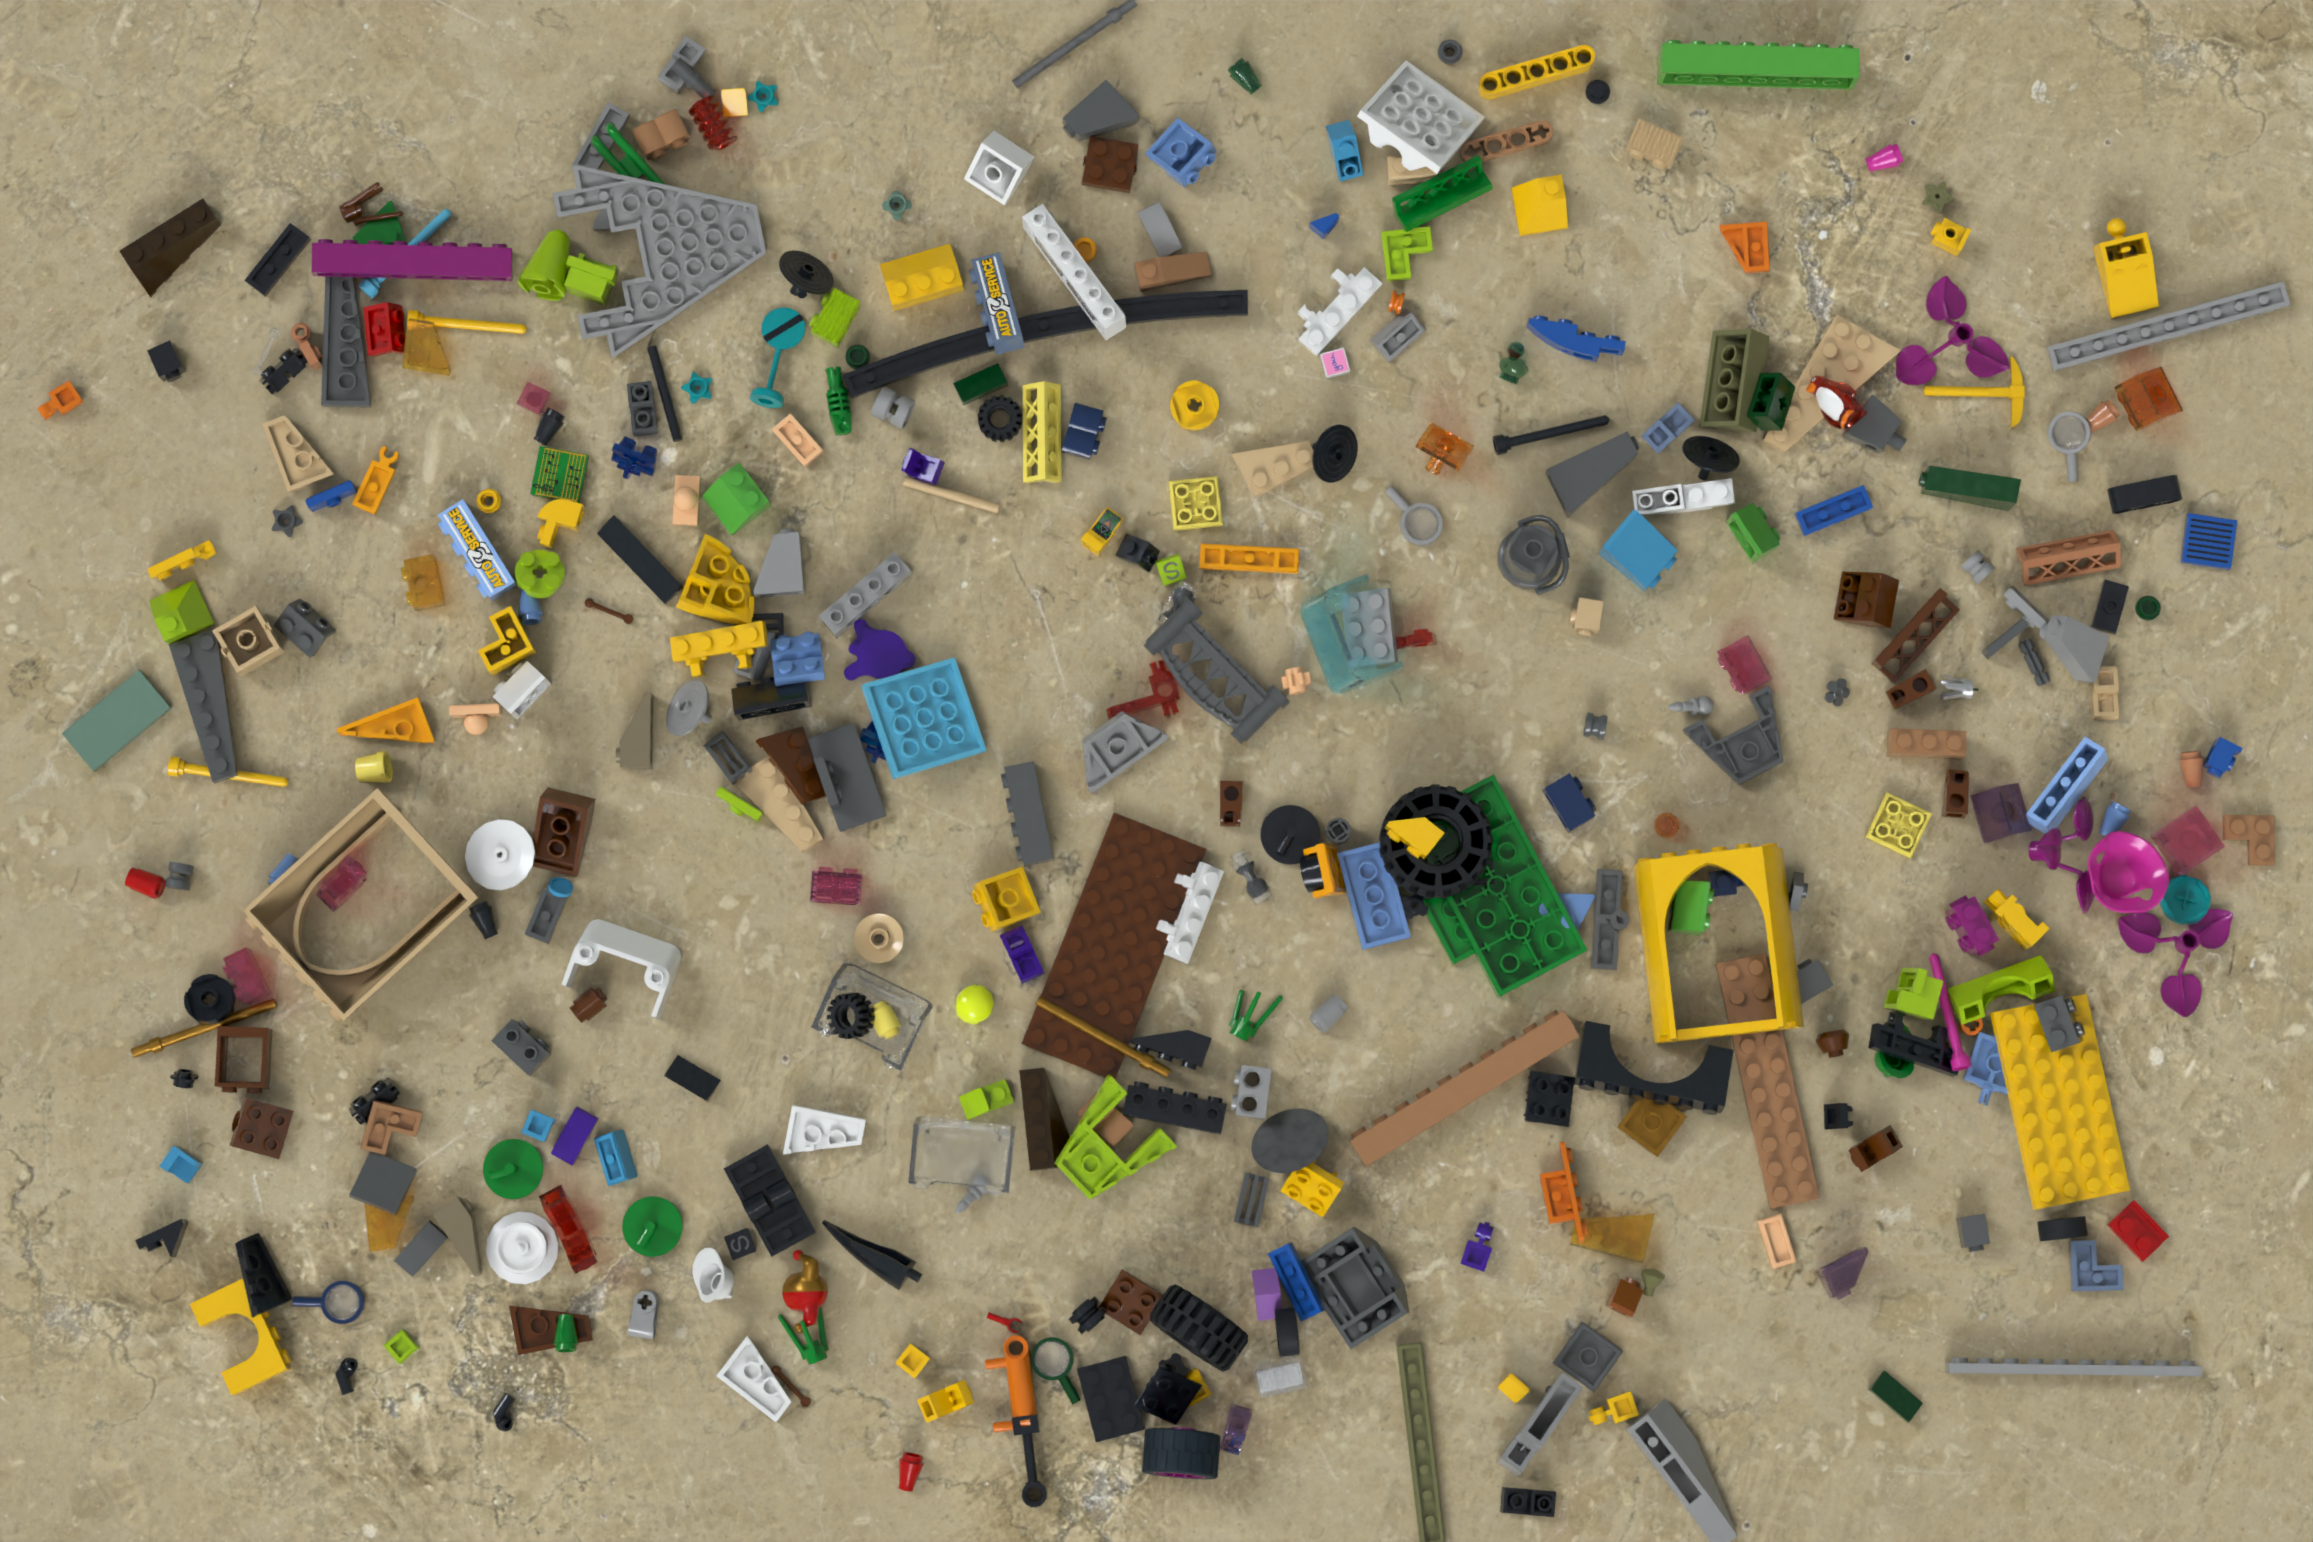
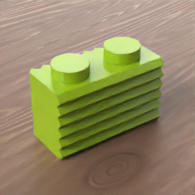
M833 288L831 293L827 292L823 297L821 305L824 307L820 314L815 313L809 326L812 327V335L838 348L856 317L861 303L859 300Z

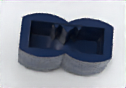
M1078 403L1074 404L1062 447L1063 453L1088 460L1091 459L1092 455H1097L1100 441H1097L1096 438L1098 431H1104L1107 420L1106 417H1103L1104 410Z

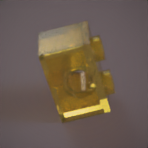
M430 554L405 559V567H401L403 581H408L409 591H406L408 606H412L416 612L445 606L436 557ZM420 578L428 579V584L424 589H417L416 583Z

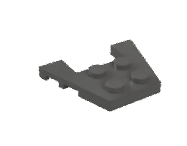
M1769 685L1748 696L1760 718L1748 726L1718 741L1714 740L1704 719L1683 729L1684 734L1737 785L1783 762L1775 709L1773 708L1771 696L1772 692Z

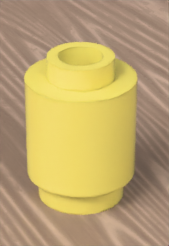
M884 1000L870 1007L874 1008L875 1011L871 1012V1016H875V1021H871L879 1038L885 1037L887 1040L899 1033L898 1029L901 1027V1024L891 1005H887Z

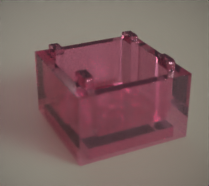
M2197 805L2191 807L2150 835L2177 876L2184 875L2225 847Z

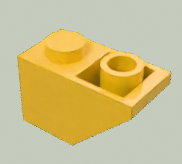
M1425 817L1389 821L1385 827L1388 830L1386 834L1395 842L1399 843L1401 840L1408 846L1406 850L1417 859L1420 856L1425 859L1444 835L1442 830Z

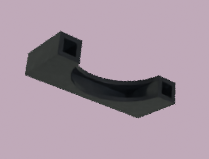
M1585 1021L1582 1028L1573 1085H1578L1580 1089L1588 1091L1593 1089L1604 1090L1603 1092L1608 1095L1624 1094L1633 1100L1649 1099L1658 1105L1674 1104L1683 1110L1695 1108L1709 1115L1721 1114L1726 1103L1734 1050L1709 1045L1703 1062L1692 1074L1675 1082L1655 1083L1633 1075L1619 1062L1610 1041V1025Z

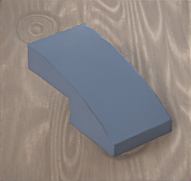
M1678 402L1641 437L1659 454L1684 432L1695 419Z

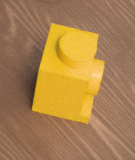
M1944 218L1941 223L1938 221L1935 223L1930 233L1934 236L1931 244L1957 257L1971 229H1966ZM1946 231L1954 233V237H1948Z

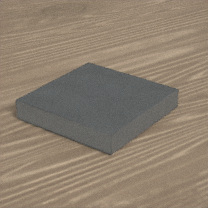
M370 1152L349 1194L350 1198L397 1215L417 1173V1169L381 1154Z
M1581 1322L1553 1363L1589 1390L1595 1392L1623 1351L1584 1322Z

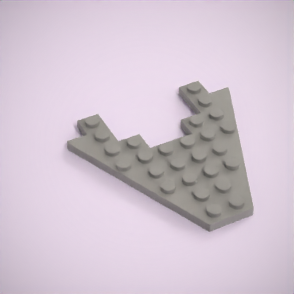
M572 165L576 189L552 193L557 218L606 209L611 233L634 228L636 230L645 277L621 281L626 306L577 315L582 339L607 335L611 357H616L766 254L756 204L579 165Z

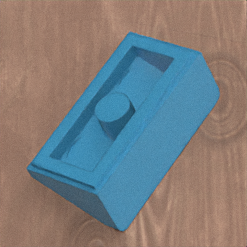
M624 1130L613 1131L594 1138L608 1186L637 1177Z

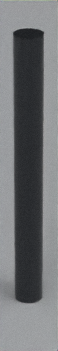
M651 346L647 350L673 442H678L683 439L657 346Z

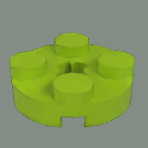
M546 550L524 552L516 563L515 582L530 597L547 598L563 585L565 569L559 555L555 552ZM542 570L546 574H543L542 578H537V574L533 575V572Z

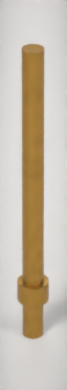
M1041 996L1038 998L1035 1005L1140 1063V1067L1147 1071L1151 1069L1165 1078L1170 1073L1171 1069L1155 1061V1057L1150 1054H1143Z
M275 999L236 1011L216 1024H199L162 1038L158 1036L149 1039L148 1043L131 1048V1053L134 1058L150 1052L155 1054L163 1051L164 1047L218 1029V1026H227L277 1008Z

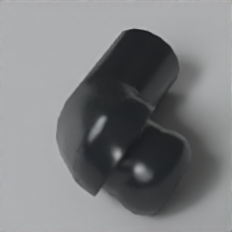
M354 1358L344 1359L335 1374L342 1396L354 1392L350 1380L358 1368V1362Z

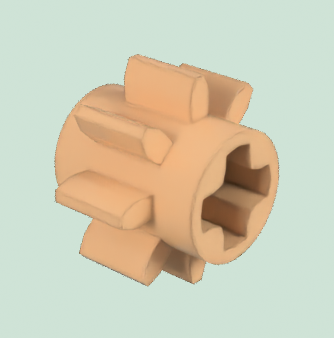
M1303 667L1286 669V676L1281 677L1282 689H1288L1289 695L1308 692L1307 686L1312 684L1310 672L1304 673Z

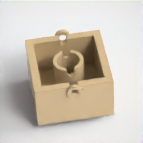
M256 605L212 630L222 647L220 649L225 658L228 657L236 673L242 677L285 652L270 623Z

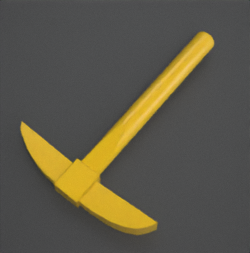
M2010 356L2011 385L2009 387L1925 386L1923 393L1925 396L2009 397L2011 399L2010 429H2012L2020 422L2023 414L2025 386H2023L2020 368L2015 359Z

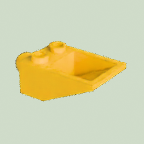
M2113 218L2107 224V232L2110 236L2114 237V240L2102 242L2093 247L2110 319L2159 307L2153 254L2148 234L2144 232L2124 237L2127 226L2121 218ZM2130 247L2134 248V255L2128 253L2131 250ZM2107 252L2111 255L2110 261L2108 260Z

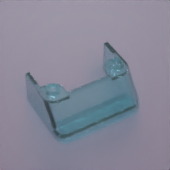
M1367 574L1322 592L1306 601L1300 610L1302 622L1327 686L1335 694H1344L1399 673L1403 669L1402 662L1378 670L1375 661L1369 656H1359L1352 659L1335 613L1344 610L1348 606L1349 591L1368 584L1369 577Z

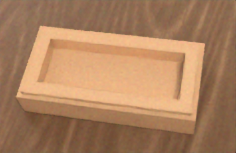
M1782 1214L1757 1221L1771 1268L1775 1269L1797 1262Z

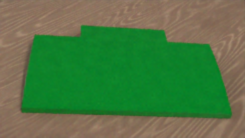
M1493 774L1461 791L1472 796L1471 799L1476 804L1479 803L1484 809L1483 813L1491 824L1490 830L1491 834H1493V844L1489 861H1493L1494 870L1490 871V864L1487 865L1478 879H1488L1486 885L1470 886L1462 893L1452 895L1449 898H1424L1423 902L1425 907L1428 908L1426 916L1451 964L1454 965L1475 954L1496 996L1499 998L1588 950ZM1429 819L1430 822L1444 832V835L1424 860L1431 865H1442L1452 860L1457 854L1459 837L1455 828L1447 821ZM1492 879H1494L1495 884H1489V883H1490V881H1491ZM1542 903L1548 911V914L1544 916L1539 913V906ZM1562 916L1564 917L1565 921L1567 922L1569 928H1565V927L1562 925V923H1561V918H1562Z

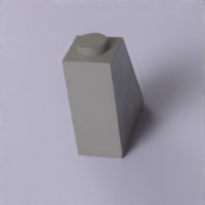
M782 529L779 534L773 535L754 588V596L756 598L805 594L801 536L799 532H795L794 529Z
M2051 615L2044 637L2045 641L2076 681L2095 683L2109 636L2069 616Z

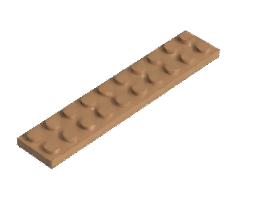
M1765 953L1715 964L1728 1024L1777 1019L1774 991ZM1782 1030L1731 1035L1769 1209L1819 1199Z

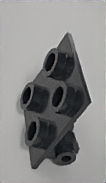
M1530 1071V1076H1528L1529 1086L1528 1091H1526L1528 1095L1527 1099H1525L1527 1102L1526 1112L1523 1115L1525 1122L1569 1127L1574 1077Z
M1164 1362L1163 1365L1158 1366L1157 1371L1150 1378V1381L1146 1384L1145 1389L1138 1396L1133 1406L1176 1425L1202 1385L1171 1372L1172 1366Z

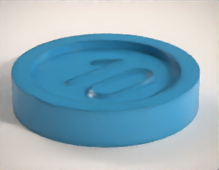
M556 877L549 881L548 890L554 896L564 898L572 894L573 884L565 878Z

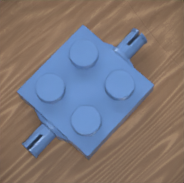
M1979 1032L1970 1055L1972 1067L1966 1069L1963 1080L1976 1084L1982 1089L1978 1103L1988 1106L1992 1092H1999L2008 1095L1995 1036Z

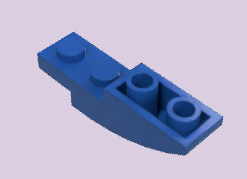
M1537 315L1534 318H1529L1527 322V328L1536 337L1551 347L1577 358L1597 362L1599 352L1622 356L1625 350L1626 341H1621L1618 336L1607 335L1605 338L1596 337L1595 333L1581 332V335H1578V325L1573 324V321L1568 319H1558V322L1548 321V317Z

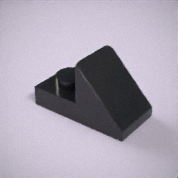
M180 1219L135 1240L139 1250L147 1249L148 1252L154 1251L162 1247L161 1242L164 1241L170 1257H176L188 1222L186 1219Z

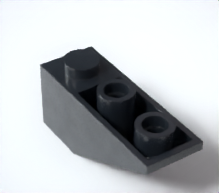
M1190 1030L1132 1038L1131 1043L1135 1044L1134 1049L1137 1051L1149 1053V1050L1159 1053L1158 1058L1172 1062L1173 1058L1183 1061L1181 1066L1196 1070L1197 1066L1202 1068L1212 1038Z

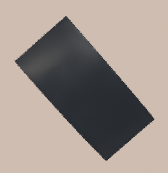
M1502 1487L1500 1512L1554 1517L1556 1492Z

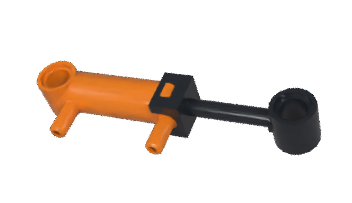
M1014 1335L1009 1337L1004 1343L1005 1357L985 1360V1368L987 1370L1006 1367L1012 1420L994 1422L993 1431L996 1433L1013 1430L1014 1435H1022L1028 1482L1025 1483L1026 1486L1022 1490V1499L1030 1507H1039L1047 1498V1490L1037 1478L1032 1433L1040 1432L1029 1345L1024 1337ZM1017 1340L1023 1344V1351L1020 1355L1011 1354L1009 1345L1012 1341ZM1037 1487L1041 1490L1042 1497L1039 1501L1034 1502L1028 1498L1027 1492L1030 1488Z

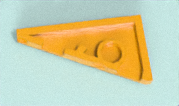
M418 697L336 728L340 736L436 743Z

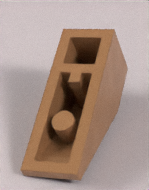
M1206 252L1157 257L1134 263L1140 292L1212 276Z

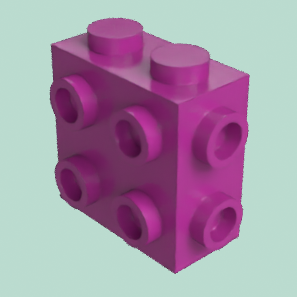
M1965 895L1949 904L1951 909L1945 912L1947 915L1945 921L1952 931L1955 930L1958 934L1959 939H1957L1961 950L1964 953L1968 952L1969 956L1976 953L1978 957L1995 948L1993 943L1999 941V938L1976 897L1968 899Z

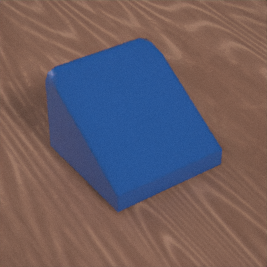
M1334 213L1312 221L1309 224V229L1322 239H1325L1338 223L1339 215Z

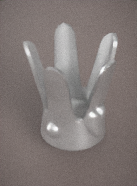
M1944 674L1945 677L1956 681L1941 680V684L1946 686L1947 689L1957 691L1943 693L1940 698H1943V700L1960 697L1971 699L1973 691H1979V689L1973 688V680L1968 678L1957 679Z

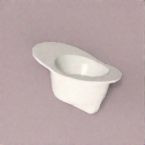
M704 1248L695 1257L692 1270L701 1300L709 1303L713 1300L732 1298L734 1284L732 1271L723 1265L715 1249Z

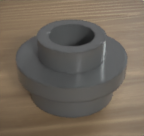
M1445 40L1440 44L1438 57L1443 63L1455 64L1461 59L1462 47L1457 41ZM1447 49H1452L1455 54L1453 56H1447L1445 51Z

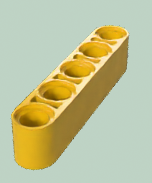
M1580 45L1488 72L1481 77L1478 92L1482 98L1492 100L1587 72L1593 65L1595 52L1588 45ZM1585 54L1589 57L1590 61L1581 63L1578 61L1577 56ZM1562 61L1565 63L1566 68L1558 70L1554 67V62ZM1539 68L1542 70L1543 75L1535 77L1531 74L1530 70ZM1516 75L1520 81L1512 84L1508 82L1507 76ZM1489 81L1493 82L1496 85V89L1493 91L1486 90L1483 84Z

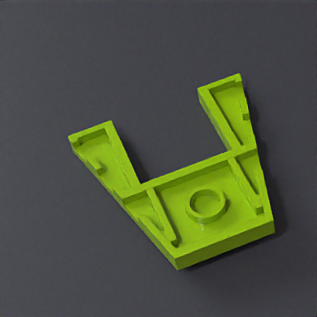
M1110 1075L1105 1078L1054 1163L1089 1200L1114 1186L1124 1177L1134 1174L1139 1168L1149 1162L1152 1163L1157 1160L1162 1154L1177 1147L1162 1129L1157 1128L1123 1162L1096 1134L1093 1128L1128 1094Z

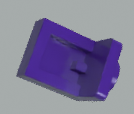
M910 448L903 459L901 471L911 478L936 485L945 462Z

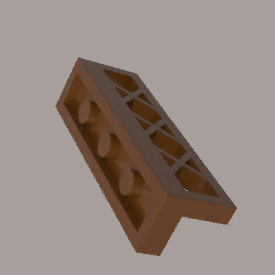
M1939 588L1873 661L1872 665L1892 683L1898 680L1959 612L1960 609L1946 598L1948 594L1942 588ZM1940 602L1952 611L1946 618H1936L1935 608ZM1931 613L1932 619H1926ZM1932 622L1933 633L1930 636L1919 637V626L1922 623ZM1936 622H1942V623L1936 628ZM1915 631V637H1910ZM1916 640V652L1903 655L1902 645L1904 642ZM1920 640H1926V641L1920 646ZM1899 649V655H1894L1895 652ZM1903 658H1910V659L1904 664ZM1889 659H1900V670L1895 675L1884 667Z

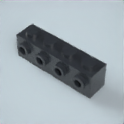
M1134 1081V1086L1128 1085V1094L1126 1095L1123 1109L1124 1116L1221 1135L1227 1104L1222 1103V1098L1208 1096L1207 1100L1198 1099L1197 1093L1184 1091L1183 1095L1173 1094L1174 1089L1159 1086L1158 1090L1148 1089L1149 1084Z

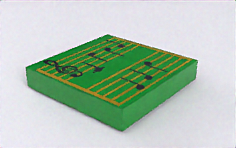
M540 446L530 494L548 499H566L580 503L589 455Z

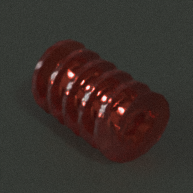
M708 96L692 105L689 109V114L694 117V123L699 125V132L704 133L703 139L708 142L709 150H722L733 144L738 137H729L733 128H724L729 121L728 119H719L724 112L723 110L715 112L719 103H710L714 96Z

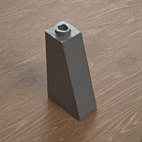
M1628 431L1546 470V476L1566 517L1572 515L1637 457L1639 445L1634 436L1630 437Z

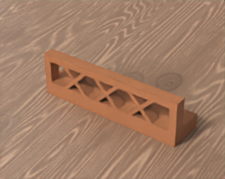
M2114 530L2016 548L2017 558L2022 565V582L2024 586L2121 567L2120 541ZM2114 552V560L2107 562L2100 560L2106 553ZM2088 557L2091 559L2086 566L2079 567L2076 565L2081 558ZM2064 562L2067 564L2060 571L2052 570L2056 563ZM2038 566L2042 568L2038 575L2029 576L2028 568Z

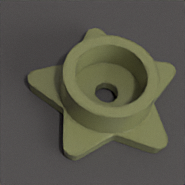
M1942 182L1937 187L1929 184L1925 185L1927 196L1922 204L1930 205L1938 213L1942 212L1945 203L1954 200L1946 192L1945 182Z

